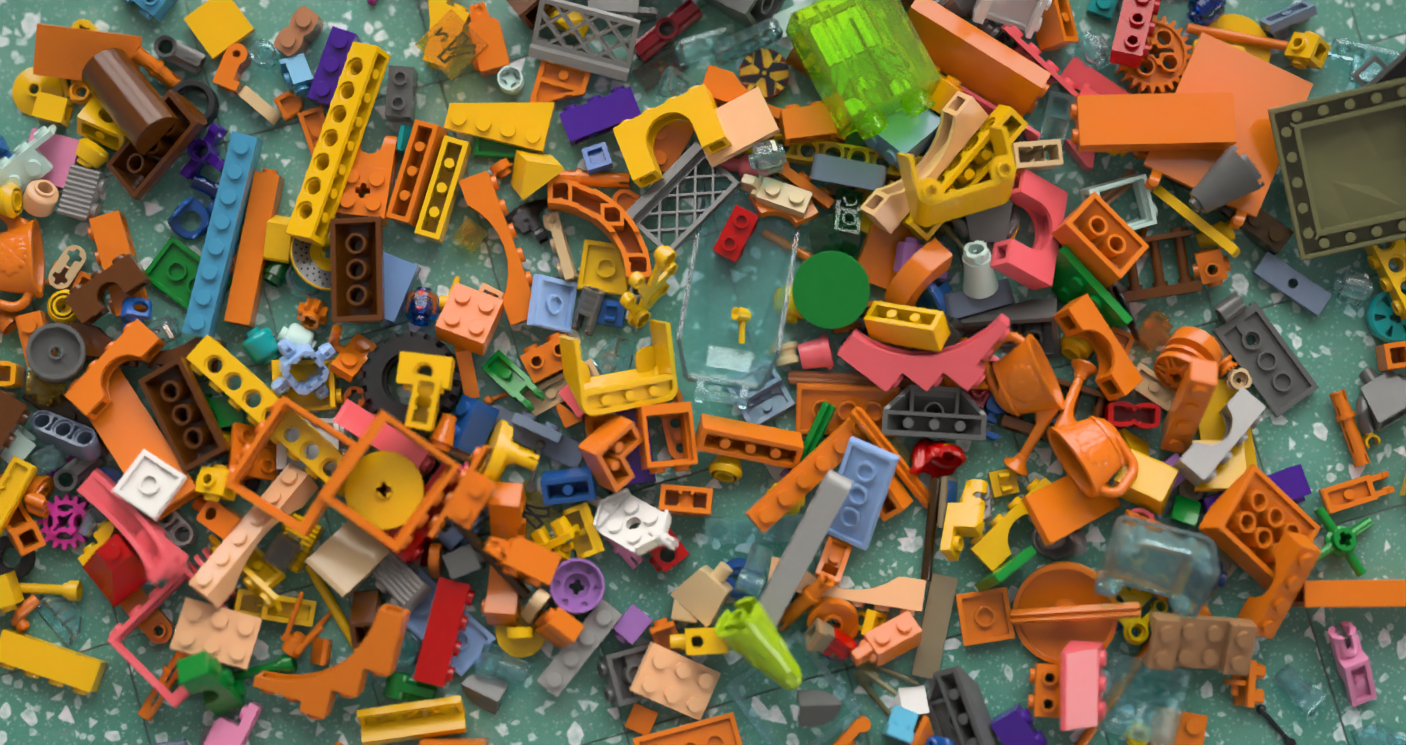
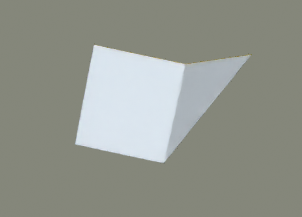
M925 686L898 688L891 711L895 705H898L917 714L929 713Z

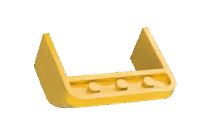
M994 125L988 127L995 153V159H993L989 167L991 180L943 193L942 185L937 179L931 177L919 179L912 154L896 153L911 217L917 225L929 227L997 207L1009 201L1016 174V164L1007 127Z
M655 319L649 320L652 345L644 346L637 351L635 355L636 369L590 377L589 367L581 359L579 339L564 335L559 336L564 378L582 412L596 416L644 405L667 402L676 396L678 385L671 325L669 322Z

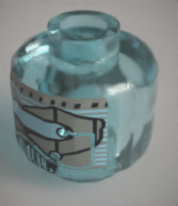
M1088 31L1079 37V42L1075 43L1076 46L1074 48L1076 57L1086 67L1096 68L1097 70L1104 68L1109 63L1108 58L1111 55L1112 48L1102 34Z

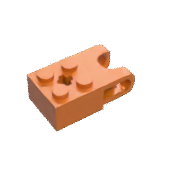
M390 135L384 138L381 149L376 153L368 154L363 152L361 140L335 214L337 219L381 216L383 218V226H388L389 218L385 216L394 190L399 153L396 149L397 136ZM366 191L369 192V194H365V195H364V198H361L360 195H361L363 192H366Z

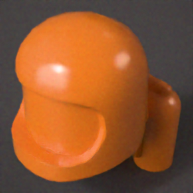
M35 474L22 497L27 512L42 518H46L49 515L50 510L47 508V499L55 489L53 477Z

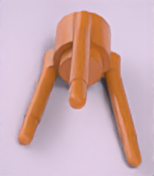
M299 592L286 630L280 637L284 641L281 648L293 658H299L304 649L323 630V625L332 616L330 611L327 612L307 635L300 631L291 633L304 592Z

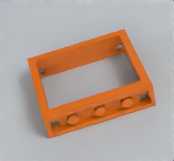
M283 396L281 400L277 399L275 404L271 405L269 409L271 415L266 422L262 421L254 432L257 436L251 444L247 443L240 453L242 459L237 466L233 465L228 470L227 481L224 485L296 532L308 537L329 506L327 502L317 497L300 523L240 484L289 409L348 446L349 449L343 459L356 442ZM344 481L341 483V485L339 486V488H338V489L336 490V492L333 494L334 497H335V495L337 494V492L339 491V489L341 488V486H342V484L344 483Z
M380 409L318 493V497L398 552L400 548L404 550L407 544L411 542L413 536L410 534L416 526L420 528L429 516L426 512L430 506H436L444 496V493L441 491L446 484L452 485L456 480L455 478L460 473L457 470L460 465ZM385 423H388L446 465L394 539L333 496Z

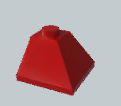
M118 533L96 549L82 567L114 608L150 580L147 578L146 566L138 552L123 534Z

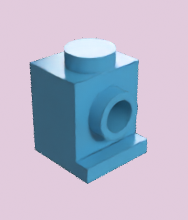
M304 53L279 60L280 72L282 77H284L287 88L292 87L295 96L302 97L307 95L313 81V76Z

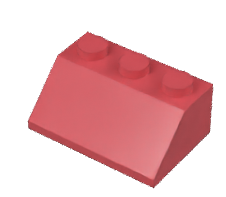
M1071 640L1061 652V730L1097 726L1101 719L1106 716V702H1102V692L1106 691L1107 678L1102 676L1103 666H1106L1107 651L1103 650V642Z

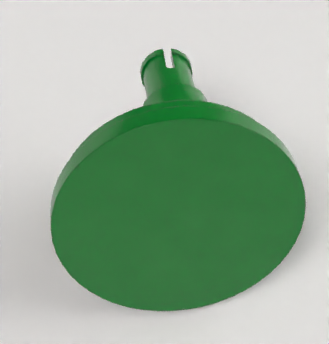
M823 251L809 257L798 268L793 279L792 295L797 310L808 322L821 328L837 329L853 323L864 312L870 298V282L863 266L852 256L839 251Z

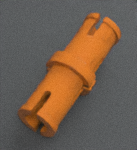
M139 46L131 57L132 60L148 71V75L151 78L155 77L168 87L169 90H172L182 79L164 65V61L161 59L157 60L142 46Z

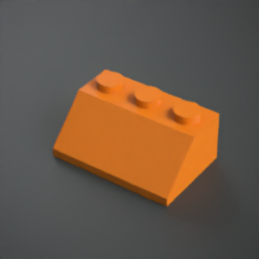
M1095 191L1070 213L1051 234L1063 247L1066 245L1105 289L1121 279L1149 247Z

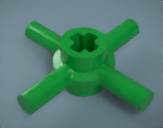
M1323 506L1314 511L1327 530L1324 546L1319 549L1321 554L1316 563L1332 554L1337 557H1345L1357 577L1366 573L1367 571L1353 550L1357 541L1356 537L1374 526L1373 521L1367 517L1348 529L1344 526H1336Z

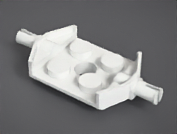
M624 488L604 499L596 495V499L587 500L589 504L598 508L593 523L596 531L636 555H642L657 546L661 547L662 544L671 550L677 547L678 540L667 535L671 523V516L668 510L662 512L631 495L628 488ZM640 523L637 529H629L631 525Z

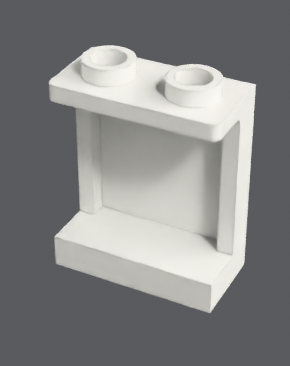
M976 0L973 7V22L983 24L986 18L1008 26L1013 24L1018 29L1025 31L1026 38L1031 39L1034 31H1039L1043 20L1041 17L1044 10L1049 9L1052 0Z
M319 418L347 436V429L333 421L334 418ZM307 421L344 455L346 454L347 450L343 449V443ZM291 429L288 432L289 441L295 442L298 440V429ZM281 442L277 445V470H284L290 462L301 470L307 467L300 459L298 462L292 460L285 453L287 448ZM316 445L310 446L307 450V456L310 460L315 459L319 454V449ZM335 462L329 463L326 470H335L337 464Z

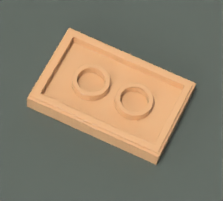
M759 87L718 108L732 145L710 156L704 149L703 151L710 166L713 168L780 132Z

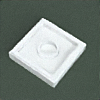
M143 449L112 492L157 521L188 478Z

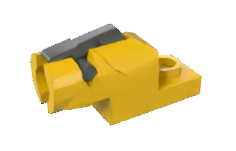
M967 480L959 503L947 504L940 551L948 561H959L960 551L964 547L963 537H980L984 530L985 522L992 518V489L984 480Z

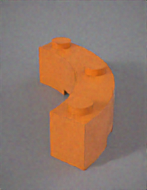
M553 178L547 182L548 210L569 213L595 225L615 246L624 267L626 284H628L630 276L636 271L645 277V283L647 284L651 276L649 253L638 227L625 210L599 190L591 189L576 181Z
M495 482L498 485L485 504V507L489 509L491 536L504 540L512 537H523L526 539V518H522L523 509H525L526 505L523 484ZM490 565L487 597L482 600L481 614H485L487 625L518 627L522 597ZM517 575L519 580L524 581V577Z

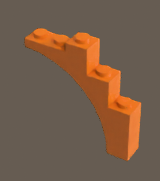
M385 603L378 609L373 626L362 644L351 656L341 663L322 671L307 674H281L263 670L255 676L253 686L260 688V691L265 694L285 696V699L290 702L301 701L299 712L307 714V717L314 720L325 719L332 713L337 692L344 698H356L364 691L369 670H371L373 675L380 677L389 676L396 670L411 610Z

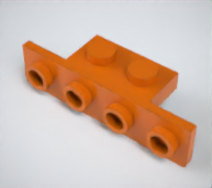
M483 445L481 448L477 447L471 455L470 461L472 463L468 470L464 469L456 480V483L459 484L454 493L450 492L446 496L442 504L445 508L440 515L436 514L429 524L431 530L428 536L431 538H436L440 535L449 518L466 529H471L498 485L478 472L492 450L490 446Z

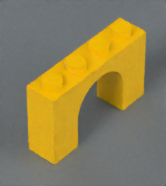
M704 84L693 86L686 93L678 97L668 98L663 104L655 108H648L641 115L633 119L623 120L618 126L612 128L631 178L640 188L664 178L654 154V141L659 131L669 123L686 121L693 124L700 144L709 156L732 145L712 93Z

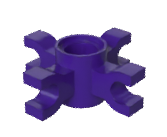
M212 122L203 140L194 138L187 147L190 160L179 174L188 180L196 181L204 165H212L215 169L222 172L225 160L220 157L217 145L225 137L228 130ZM206 147V154L202 157L201 152Z

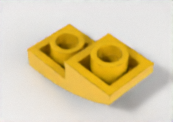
M109 519L102 521L97 526L98 530L93 533L98 543L92 542L82 550L84 554L77 558L82 565L87 562L96 549L116 533L119 534L120 530Z

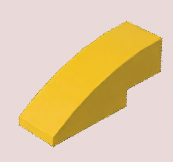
M236 587L232 610L264 620L288 623L297 598L276 594L282 606V610L278 613L272 606L266 607L255 590L251 592L248 589ZM302 599L294 622L295 625L313 626L317 601Z

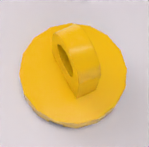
M521 606L520 615L526 606ZM521 616L519 617L518 627L496 625L497 643L504 652L514 657L532 656L541 649L546 639L534 631L536 626L534 621L529 624Z

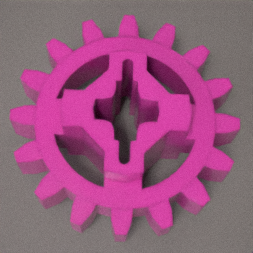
M64 494L63 499L60 496H54L55 503L48 501L49 515L46 518L37 520V523L43 524L44 527L40 529L41 534H47L44 539L46 543L53 541V548H59L62 544L63 550H69L71 544L74 549L79 548V541L82 543L88 542L86 534L94 533L90 529V525L96 524V521L90 520V516L95 512L86 509L90 504L89 502L84 501L80 504V496H75L73 499L71 494ZM72 505L74 508L65 511L61 506ZM53 517V526L51 527V518ZM65 517L70 518L68 520V524L70 525L69 527H64L66 523L64 520ZM65 533H68L70 536H73V538L67 540L61 539L59 537L63 536Z

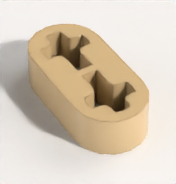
M245 85L237 94L273 126L282 117L280 113L248 86Z
M71 245L63 251L48 275L51 286L58 290H63L71 285L86 261V253L82 247ZM79 250V256L82 260L80 262L75 261L71 267L67 266L66 264L70 260V257L67 255L68 252ZM64 267L67 268L68 272L65 278L68 281L65 284L61 282L59 285H56L54 283L56 281L55 277H53L54 273L60 274Z
M541 587L527 603L520 616L531 624L544 609L551 595Z

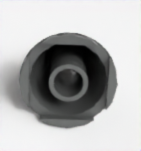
M1231 145L1189 193L1191 199L1188 201L1197 213L1202 211L1206 214L1264 186V182H1258L1262 176L1245 153L1239 156L1235 152L1239 149L1237 146Z

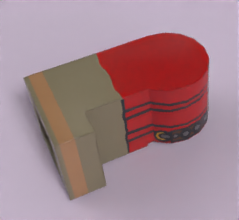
M819 618L814 620L804 634L807 650L813 653L819 651L826 656H830L838 663H845L850 657L851 651L857 648V644L851 636Z

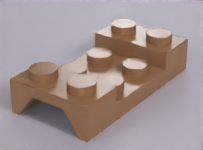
M1150 612L1149 618L1152 633L1149 650L1142 655L1141 659L1147 669L1173 671V667L1220 670L1223 674L1248 676L1258 629L1251 619Z

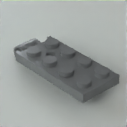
M1234 292L1213 307L1214 313L1224 324L1219 328L1213 329L1212 333L1218 337L1229 354L1232 355V360L1239 364L1237 367L1244 368L1249 372L1252 378L1251 386L1274 417L1277 418L1319 387L1259 305L1252 301L1246 307L1243 299ZM1247 336L1254 337L1255 343L1253 345L1247 344Z

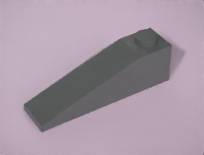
M1057 298L1030 299L958 319L963 325L962 330L965 332L962 337L971 338L988 327L1002 313L1010 319L1008 327L1010 332L1018 333L1025 339L1027 335L1032 334L1047 358L1061 357L1060 326L1053 317L1058 312ZM1006 342L1000 348L1003 349L1004 353H1009L1017 345L1013 342Z

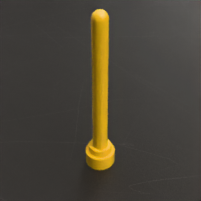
M69 580L64 582L63 585L19 582L22 593L62 595L68 601H80L83 594V584L79 580Z

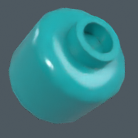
M256 326L245 333L247 339L242 343V347L253 363L265 365L280 355L277 345L279 341L276 340L277 337L270 328L265 327L260 330Z

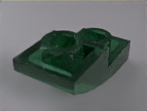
M838 188L833 216L834 232L859 236L862 218L860 207L862 206L863 192Z

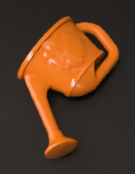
M0 215V219L5 222L8 228L7 231L0 233V291L23 294L22 298L16 302L0 299V310L18 312L29 306L34 296L42 298L44 294L45 256L42 234L36 219L29 221L19 215L16 218Z
M1009 332L1003 341L997 340L992 346L994 350L986 361H980L985 364V380L996 403L1004 411L1016 416H1022V414L1035 413L1036 415L1035 426L1020 452L1013 457H1007L1003 460L1004 464L1011 471L1021 476H1027L1026 462L1028 456L1058 410L1065 409V401L1055 373L1036 338L1029 334L1025 339L1018 333ZM1004 343H1015L1017 345L999 361L993 363V372L989 362L990 358Z
M1073 359L1070 364L1075 375L1065 398V409L1060 410L1054 427L1047 429V437L1061 466L1084 494L1090 498H1095L1098 493L1107 498H1116L1122 496L1129 489L1138 474L1139 465L1136 457L1116 427L1110 422L1094 416H1090L1085 420L1075 421L1073 410L1082 384L1087 377L1097 374L1098 369L1087 360ZM1126 461L1128 471L1121 482L1114 488L1105 486L1111 477L1120 468L1125 466Z

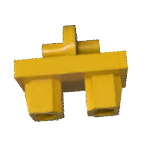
M563 515L550 523L556 535L551 537L545 526L536 529L530 535L535 544L548 550L554 548L552 552L562 556L560 560L565 562L571 558L570 550L575 548L573 542L566 544V541L572 539L574 534L580 532L581 529L578 524L571 526L570 522Z

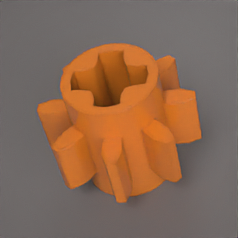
M307 298L306 303H299L296 319L300 320L301 325L307 329H318L320 324L326 325L329 318L327 315L329 308L320 299Z

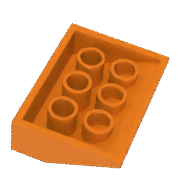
M1251 464L1210 506L1198 528L1260 586L1268 590L1273 583L1276 573V560L1273 552L1285 530L1305 535L1313 543L1321 527L1255 464Z

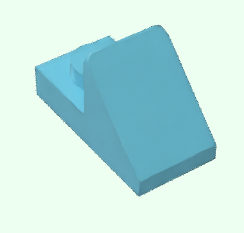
M895 705L881 734L903 743H912L915 735L913 729L918 714Z

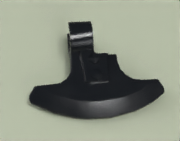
M548 199L524 203L505 217L507 223H513L514 228L519 229L523 235L533 232L540 245L549 240L539 221V214L548 208Z
M1115 285L1112 290L1117 302L1133 318L1126 300ZM1133 318L1126 326L1129 328L1134 340L1139 341V333Z

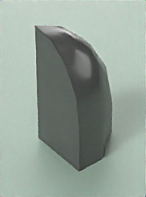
M476 673L467 677L461 683V688L471 702L496 715L502 704L500 700L504 693L507 692L510 682L493 674Z
M797 690V703L799 704L798 725L799 727H815L825 725L834 720L840 713L842 706L839 698L823 690Z

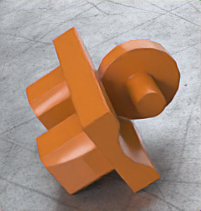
M1251 660L1248 676L1231 675V679H1223V684H1231L1230 695H1234L1233 705L1254 707V704L1264 702L1263 689H1255L1256 678L1264 679L1266 676L1265 665L1257 663V660Z

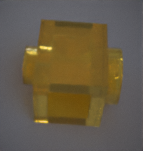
M29 370L26 378V394L31 395L32 399L41 405H51L52 402L59 403L60 395H65L66 383L51 384L44 382L35 376L32 370Z

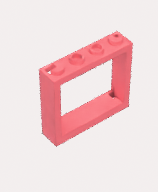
M188 568L179 577L174 575L164 587H156L148 595L150 600L143 606L140 604L128 614L130 619L123 625L121 623L117 624L109 633L111 637L107 640L175 709L191 693L180 686L172 694L121 642L186 581L190 582L195 575ZM222 604V605L220 606V607H223V608L228 609L224 604Z

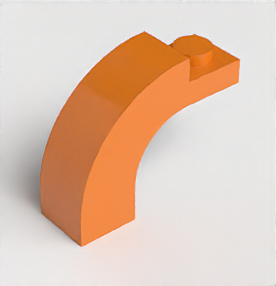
M934 238L917 251L899 270L888 286L884 300L887 303L916 307V303L923 291L950 268L953 254Z
M20 501L4 531L19 555L23 556L47 544L36 521L30 517L22 501Z

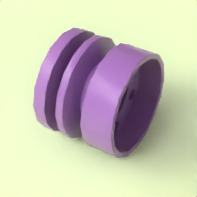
M582 558L569 559L561 563L557 567L549 585L551 599L556 607H561L570 615H583L592 611L601 601L605 590L604 577L600 569L591 561ZM575 581H579V585L584 587V590H580L578 595L573 594V590L569 589V585H574Z

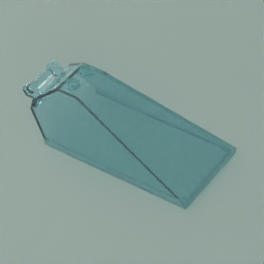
M705 181L703 192L712 191V181ZM716 182V191L726 190L731 184ZM740 186L696 230L676 342L683 376L688 382L697 383L694 401L735 404L738 405V408L746 409L749 391L759 392L765 387L780 357L801 225L794 227L790 221L778 216L761 218L749 199L750 193L741 190ZM702 197L700 209H707L711 205V197ZM735 205L758 215L760 218L737 265L713 253V248ZM734 307H742L751 312V318L745 327V344H738V321L731 318V311ZM705 384L741 389L739 395L705 390Z

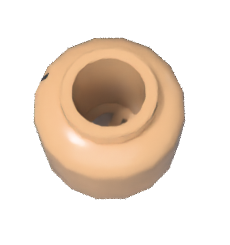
M34 180L28 184L23 194V208L35 217H47L52 214L58 203L59 191L48 180Z

